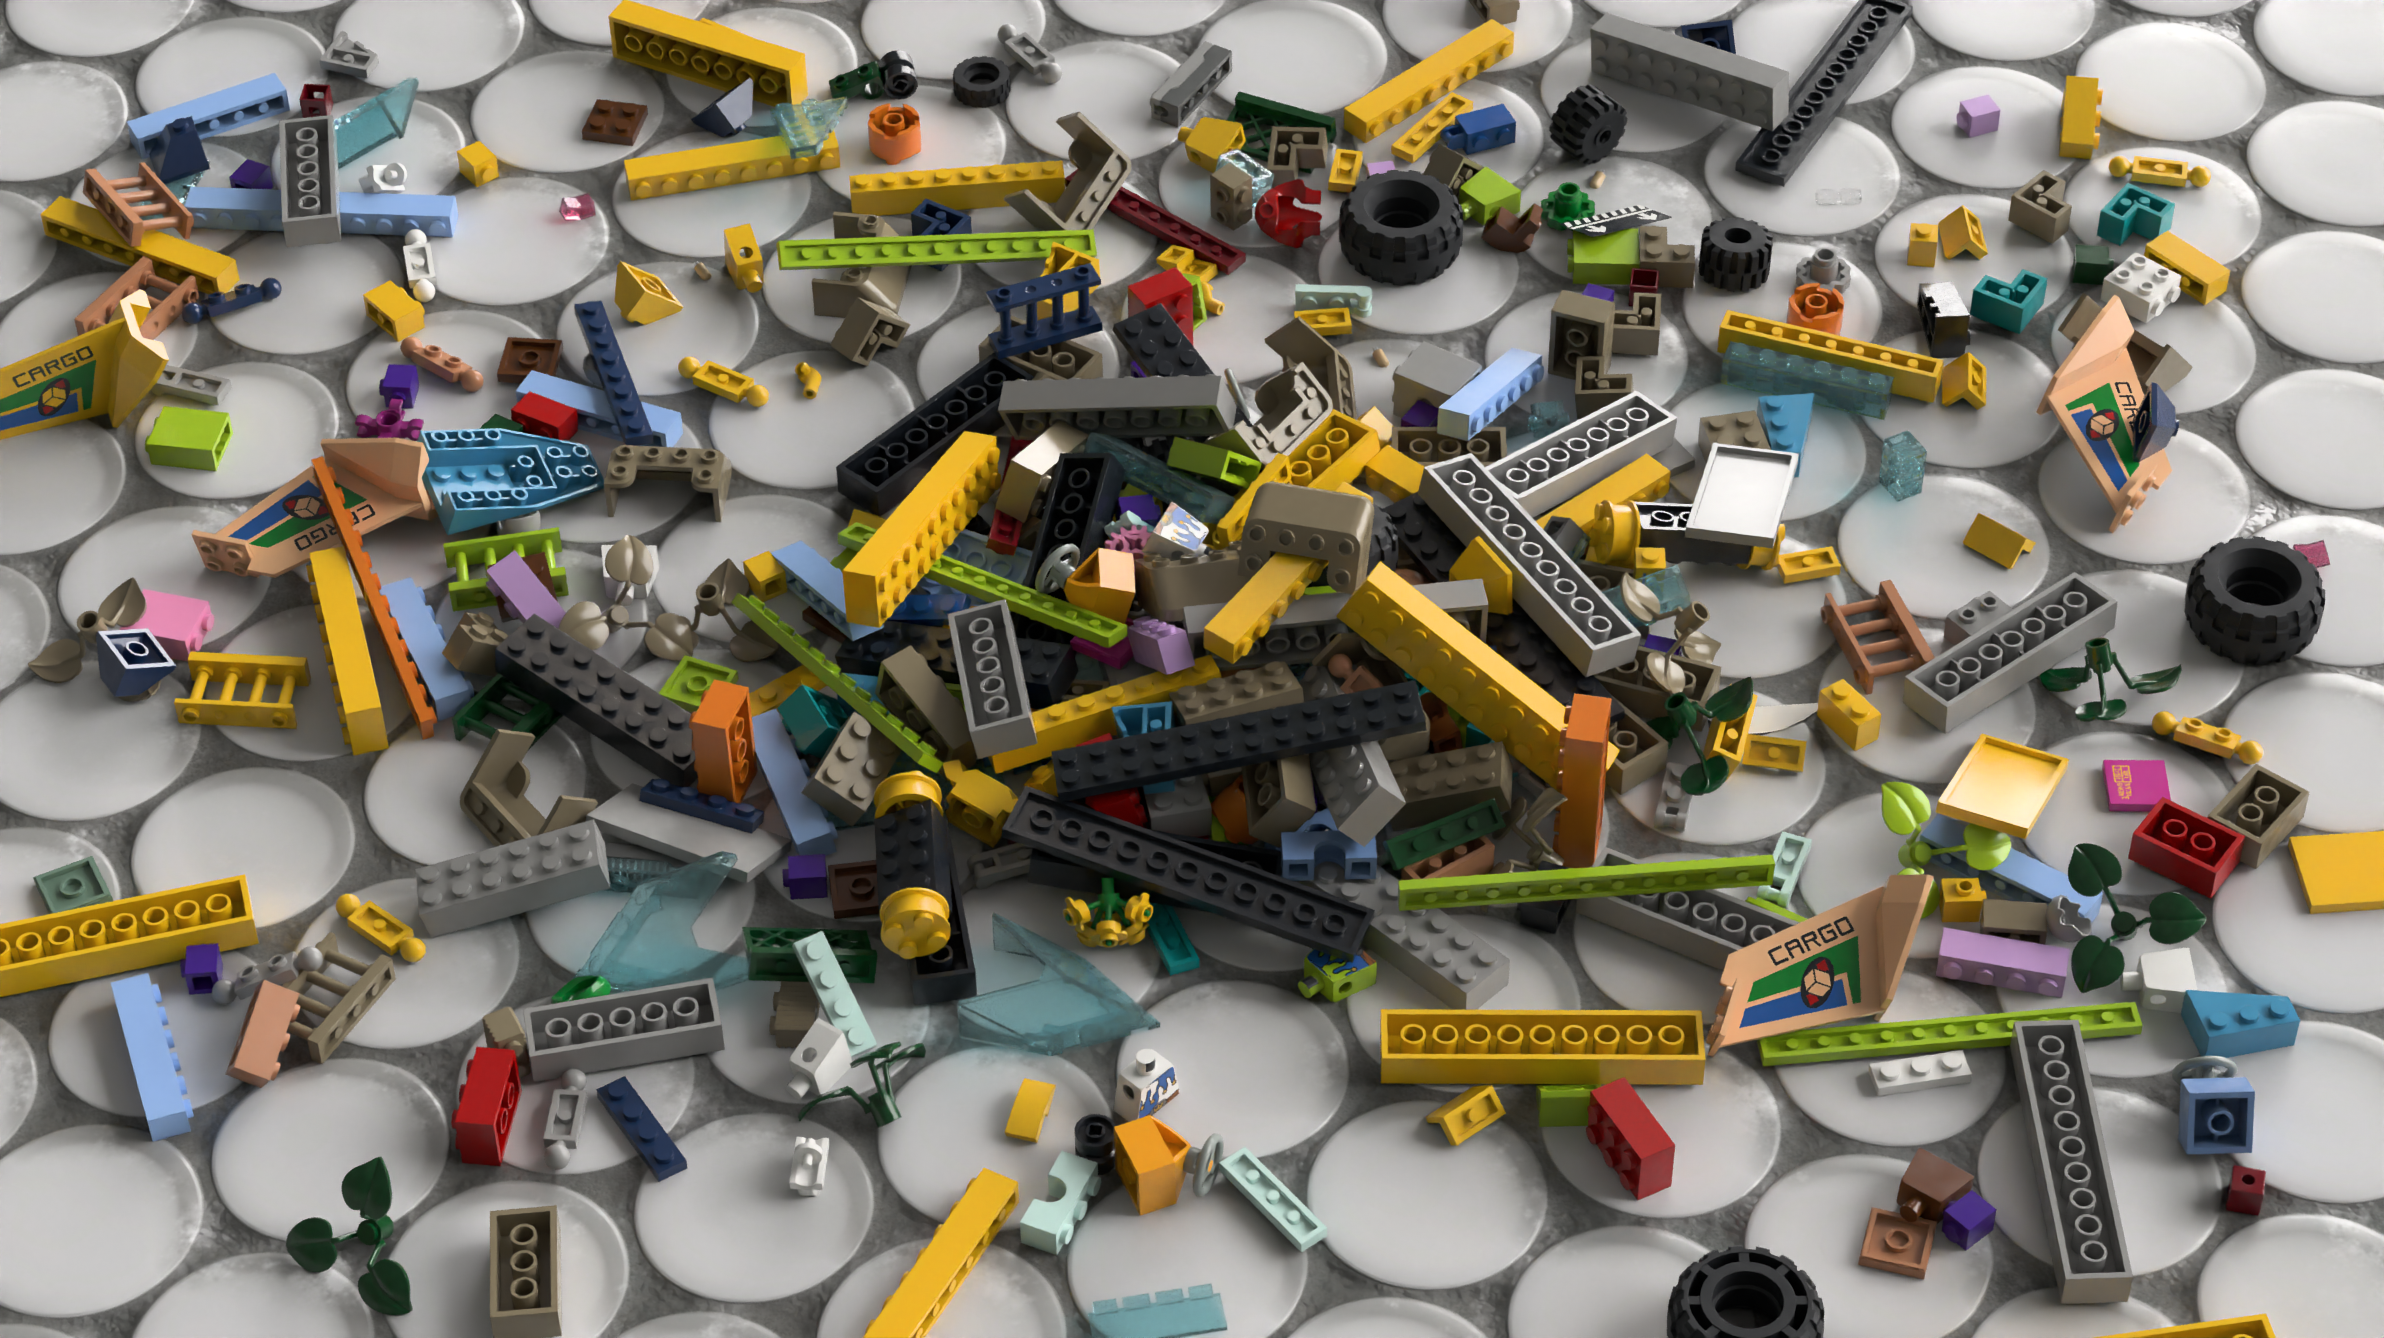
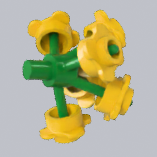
M1101 878L1102 894H1098V900L1086 905L1082 899L1075 901L1071 897L1065 899L1067 905L1066 909L1063 910L1064 918L1069 926L1075 925L1074 930L1078 932L1076 936L1079 938V941L1089 947H1096L1097 945L1115 947L1118 944L1123 945L1127 942L1129 945L1140 943L1145 938V929L1149 926L1147 921L1150 920L1153 914V905L1149 902V894L1142 893L1140 897L1133 896L1128 902L1120 899V893H1115L1114 878ZM1094 909L1095 917H1094V920H1093V922H1092V921H1090V920H1091L1090 911Z

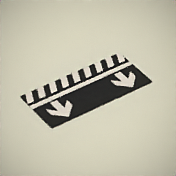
M1637 205L1560 225L1588 236L1596 237L1672 217Z

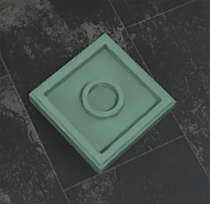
M93 856L33 877L49 914L113 901L112 895Z

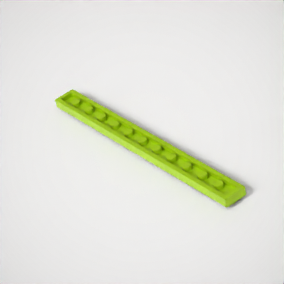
M1094 229L778 241L776 244L779 270L1042 261L1049 258L1053 242L1094 258L1097 256Z
M856 522L838 533V544L859 552L876 533L877 529ZM941 555L940 559H937L931 566L929 572L923 576L941 585L957 589L964 594L980 598L988 603L1006 599L1009 611L1045 623L1055 629L1071 633L1078 638H1084L1097 643L1102 647L1110 648L1128 636L1126 624L1050 595L1040 593L945 555Z
M737 593L731 603L915 762L935 773L940 770L944 763L935 756L937 751L924 741L919 743L920 736L907 727L903 729V721L891 713L887 715L888 709L878 701H870L872 695L859 686L855 688L854 686L857 682L844 673L840 675V667L827 659L824 661L826 656L812 646L809 648L810 642L797 633L793 635L795 629L782 620L778 622L780 616L768 608L763 609L766 605L764 602L753 595L746 598Z
M1755 855L1398 881L1399 911L1766 886L1773 885L1775 861L1773 855Z
M2125 1002L1807 1029L1758 1039L1757 1044L1762 1065L1773 1066L2010 1045L2013 1025L2016 1021L2078 1020L2082 1039L2141 1034L2143 1025L2136 1003Z

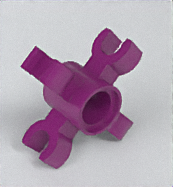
M391 399L389 409L378 413L376 419L361 414L357 416L355 425L359 426L357 436L361 438L378 435L377 438H409L412 441H417L420 434L418 430H422L424 420L412 419L410 421H402L405 416V410H401L403 399Z

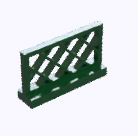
M1240 91L1235 97V106L1226 120L1236 122L1237 117L1250 120L1242 123L1243 130L1254 127L1257 134L1245 137L1246 142L1238 154L1268 162L1270 144L1268 145L1265 138L1271 137L1272 129L1261 132L1259 125L1325 128L1327 143H1333L1337 136L1336 120L1334 117ZM1259 140L1263 144V147L1257 149L1248 146V144ZM1299 168V171L1312 174L1314 168Z
M1495 798L1382 842L1386 853L1377 857V865L1383 867L1391 864L1393 870L1396 871L1506 827Z
M742 927V940L748 961L747 975L749 981L809 982L792 945L820 931H823L848 983L874 984L878 955L876 950L871 948L866 930Z

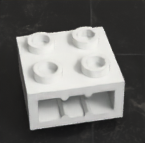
M2135 252L2104 278L2100 300L2108 303L2116 295L2120 298L2127 314L2147 323L2154 316H2159L2168 304L2174 303L2181 293V288H2179L2181 275Z

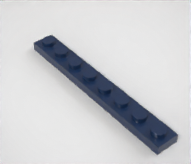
M602 301L574 304L575 316L624 444L633 446L652 444V429Z

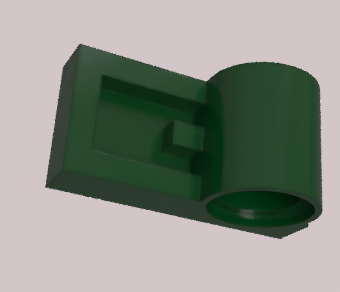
M876 60L829 80L831 96L836 104L860 93L869 100L877 99L884 93L881 70Z

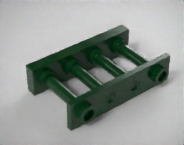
M498 673L471 701L456 712L452 721L455 739L461 741L470 731L491 740L497 729L480 721L489 712L516 724L511 731L532 733L535 739L530 746L531 748L563 715L551 708L549 704L537 699ZM509 694L535 707L529 713L523 715L499 704V702Z

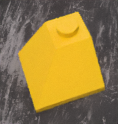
M622 261L619 262L617 265L614 302L620 308V314L623 318L631 323L637 321L647 325L682 310L683 306L658 276Z
M1477 536L1449 570V582L1483 579L1489 604L1488 612L1508 615L1512 613V572L1483 539Z

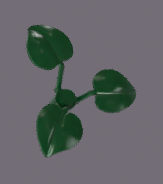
M2095 638L2085 643L2087 653L2084 656L2085 667L2050 668L2040 674L2042 685L2047 690L2065 692L2077 689L2081 683L2088 682L2092 678L2090 668L2093 669V672L2098 675L2101 702L2094 701L2082 704L2075 711L2078 720L2091 722L2114 720L2123 716L2127 711V705L2122 699L2106 701L2103 673L2109 672L2112 664L2115 665L2128 688H2137V692L2140 694L2160 693L2173 688L2179 679L2182 668L2180 664L2173 668L2142 674L2129 679L2117 659L2116 652L2111 653L2109 640L2107 638Z
M1750 676L1715 693L1705 704V709L1700 707L1696 701L1690 702L1684 693H1674L1667 698L1664 704L1668 716L1658 717L1646 722L1650 728L1668 742V750L1673 744V738L1679 736L1680 727L1685 729L1701 763L1688 767L1681 776V786L1687 794L1702 796L1703 794L1711 793L1726 781L1729 774L1728 763L1722 756L1717 755L1706 761L1705 755L1690 728L1697 720L1696 711L1709 719L1716 716L1720 722H1729L1741 717L1748 711L1753 700V680Z
M2089 843L2078 844L2074 847L2068 867V879L2072 888L2083 896L2094 897L2100 894L2102 890L2104 891L2114 913L2111 920L2114 935L2107 938L2105 942L2095 935H2088L2075 946L2072 953L2071 967L2074 981L2081 993L2106 987L2117 981L2122 975L2125 967L2124 956L2120 949L2110 946L2112 942L2131 940L2137 934L2138 928L2151 923L2149 933L2154 941L2166 945L2177 944L2196 934L2206 922V916L2187 897L2176 892H2165L2154 898L2149 906L2151 917H2145L2140 921H2136L2135 917L2129 912H2120L2108 887L2114 886L2121 881V865L2110 851Z
M899 1041L886 1044L875 1051L858 1057L850 1063L851 1068L867 1062L878 1091L868 1097L870 1103L867 1104L853 1088L849 1086L823 1093L810 1100L801 1109L798 1115L799 1121L817 1103L841 1096H852L861 1105L865 1114L871 1112L878 1128L901 1118L902 1116L897 1108L892 1092L889 1068L897 1060L904 1058H925L926 1049L924 1044H914L892 1054L895 1049L901 1046ZM886 1058L875 1066V1059ZM880 1068H882L884 1082L886 1089L884 1090L879 1075L877 1073V1070Z
M376 1157L350 1170L342 1181L341 1188L345 1203L353 1210H360V1217L366 1219L359 1224L358 1229L332 1238L331 1224L325 1219L311 1217L302 1220L291 1229L286 1239V1247L288 1253L302 1268L310 1272L320 1273L330 1269L337 1259V1250L334 1244L358 1237L366 1245H376L367 1263L369 1272L362 1275L358 1280L360 1296L371 1309L379 1313L403 1315L413 1310L410 1299V1283L406 1271L398 1262L390 1259H383L375 1263L381 1248L386 1246L384 1240L389 1238L394 1230L391 1218L386 1215L392 1203L390 1177L383 1158Z

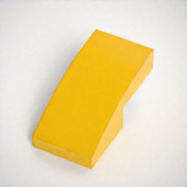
M1172 245L1156 258L1157 264L1165 270L1176 267L1181 273L1199 276L1201 282L1208 283L1218 274L1216 264L1195 259L1192 249Z
M1024 1078L1007 1122L1006 1136L1038 1143L1045 1116L1048 1117L1056 1085Z

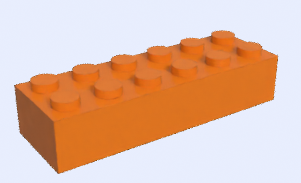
M1574 693L1572 706L1566 705L1564 724H1568V726L1562 727L1560 732L1559 746L1564 748L1560 749L1558 768H1563V770L1558 772L1556 789L1562 790L1559 793L1568 800L1555 808V811L1560 812L1555 815L1553 831L1559 832V835H1554L1552 846L1554 852L1564 858L1562 865L1564 867H1592L1596 860L1603 819L1612 698Z

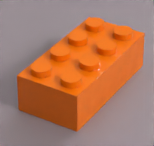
M714 679L709 690L703 692L701 704L697 711H693L689 720V728L692 729L693 733L692 750L695 751L696 758L694 770L698 774L697 790L700 793L711 796L720 795L728 801L741 804L758 772L749 687Z

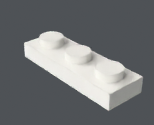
M1963 1050L1869 1064L1868 1071L1877 1096L1969 1083L1972 1077Z

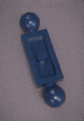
M275 278L264 279L259 287H255L253 284H240L234 287L233 291L210 294L208 299L201 301L202 305L194 302L186 304L181 312L182 318L189 324H197L203 319L204 315H208L211 318L261 302L263 301L262 297L275 299L281 294L282 287Z

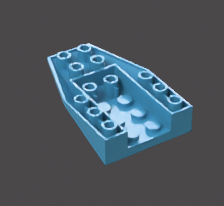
M501 428L420 431L417 442L424 443L429 457V462L422 479L447 535L534 512L604 489V478L589 446L585 444Z

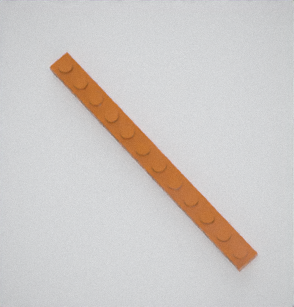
M323 456L311 459L314 479L341 544L345 548L348 561L423 740L434 737L433 724L437 723L434 709L432 706L427 707L425 701H428L424 685H418L416 682L418 678L416 666L413 661L408 662L406 656H409L406 642L404 639L399 640L397 634H400L396 618L389 617L388 612L391 610L386 595L381 596L379 593L381 584L377 573L371 574L370 568H372L370 556L367 551L362 552L361 550L363 541L359 530L354 531L352 528L354 520L350 509H344V494L341 487L336 488L334 485L337 482L332 466H326Z

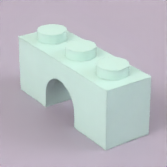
M1061 1151L1048 1173L1049 1195L1060 1200L1044 1202L1034 1198L1020 1221L1021 1243L1055 1255L1059 1253L1063 1244L1067 1245L1070 1242L1076 1221L1083 1219L1087 1210V1202L1091 1196L1097 1195L1101 1185V1178L1098 1177L1097 1162Z

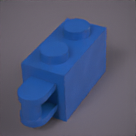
M1499 104L1455 116V125L1445 127L1441 131L1440 137L1449 149L1456 150L1462 148L1467 155L1515 143L1516 121L1505 105Z

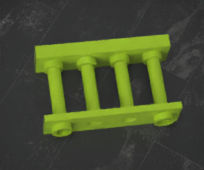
M559 527L443 543L447 568L456 567L457 582L448 583L453 612L497 606L495 596L486 585L488 577L469 580L467 565L485 563V570H488V565L496 564V561L502 560L514 550L520 557L545 552L556 597L569 595L565 567L556 568L554 553L562 552Z

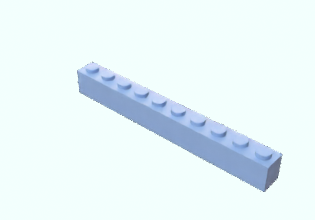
M190 187L184 206L193 215L194 225L192 228L284 231L282 225L281 190ZM339 192L341 233L406 236L410 230L419 229L426 236L453 237L458 220L455 196Z

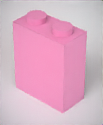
M143 589L142 593L147 604L145 614L134 625L121 627L120 630L148 628L171 659L188 662L190 652H196L201 649L205 635L213 628L214 615L211 614L209 601Z

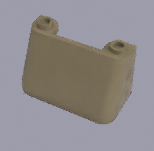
M1301 362L1265 381L1257 389L1255 403L1263 413V416L1252 427L1245 426L1247 424L1242 420L1231 429L1208 437L1202 444L1226 449L1262 462L1260 470H1264L1265 466L1278 453L1289 456L1330 415L1333 403L1325 389L1306 365Z

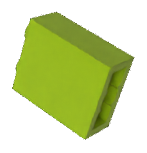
M1624 229L1596 237L1573 230L1572 239H1567V255H1572L1568 256L1567 273H1572L1573 284L1630 285L1632 268H1640L1638 229Z
M164 406L160 416L154 420V428L151 435L147 436L145 440V451L149 453L151 464L217 471L233 435L229 413Z
M1175 437L1169 452L1167 465L1199 477L1248 489L1251 482L1258 478L1262 462L1226 449Z

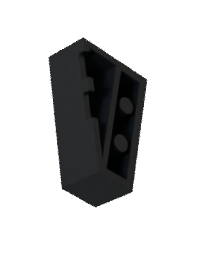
M1952 282L1919 283L1917 307L1930 356L1933 358H1955L1964 355L1966 346L1970 345V331L1968 329L1970 314Z

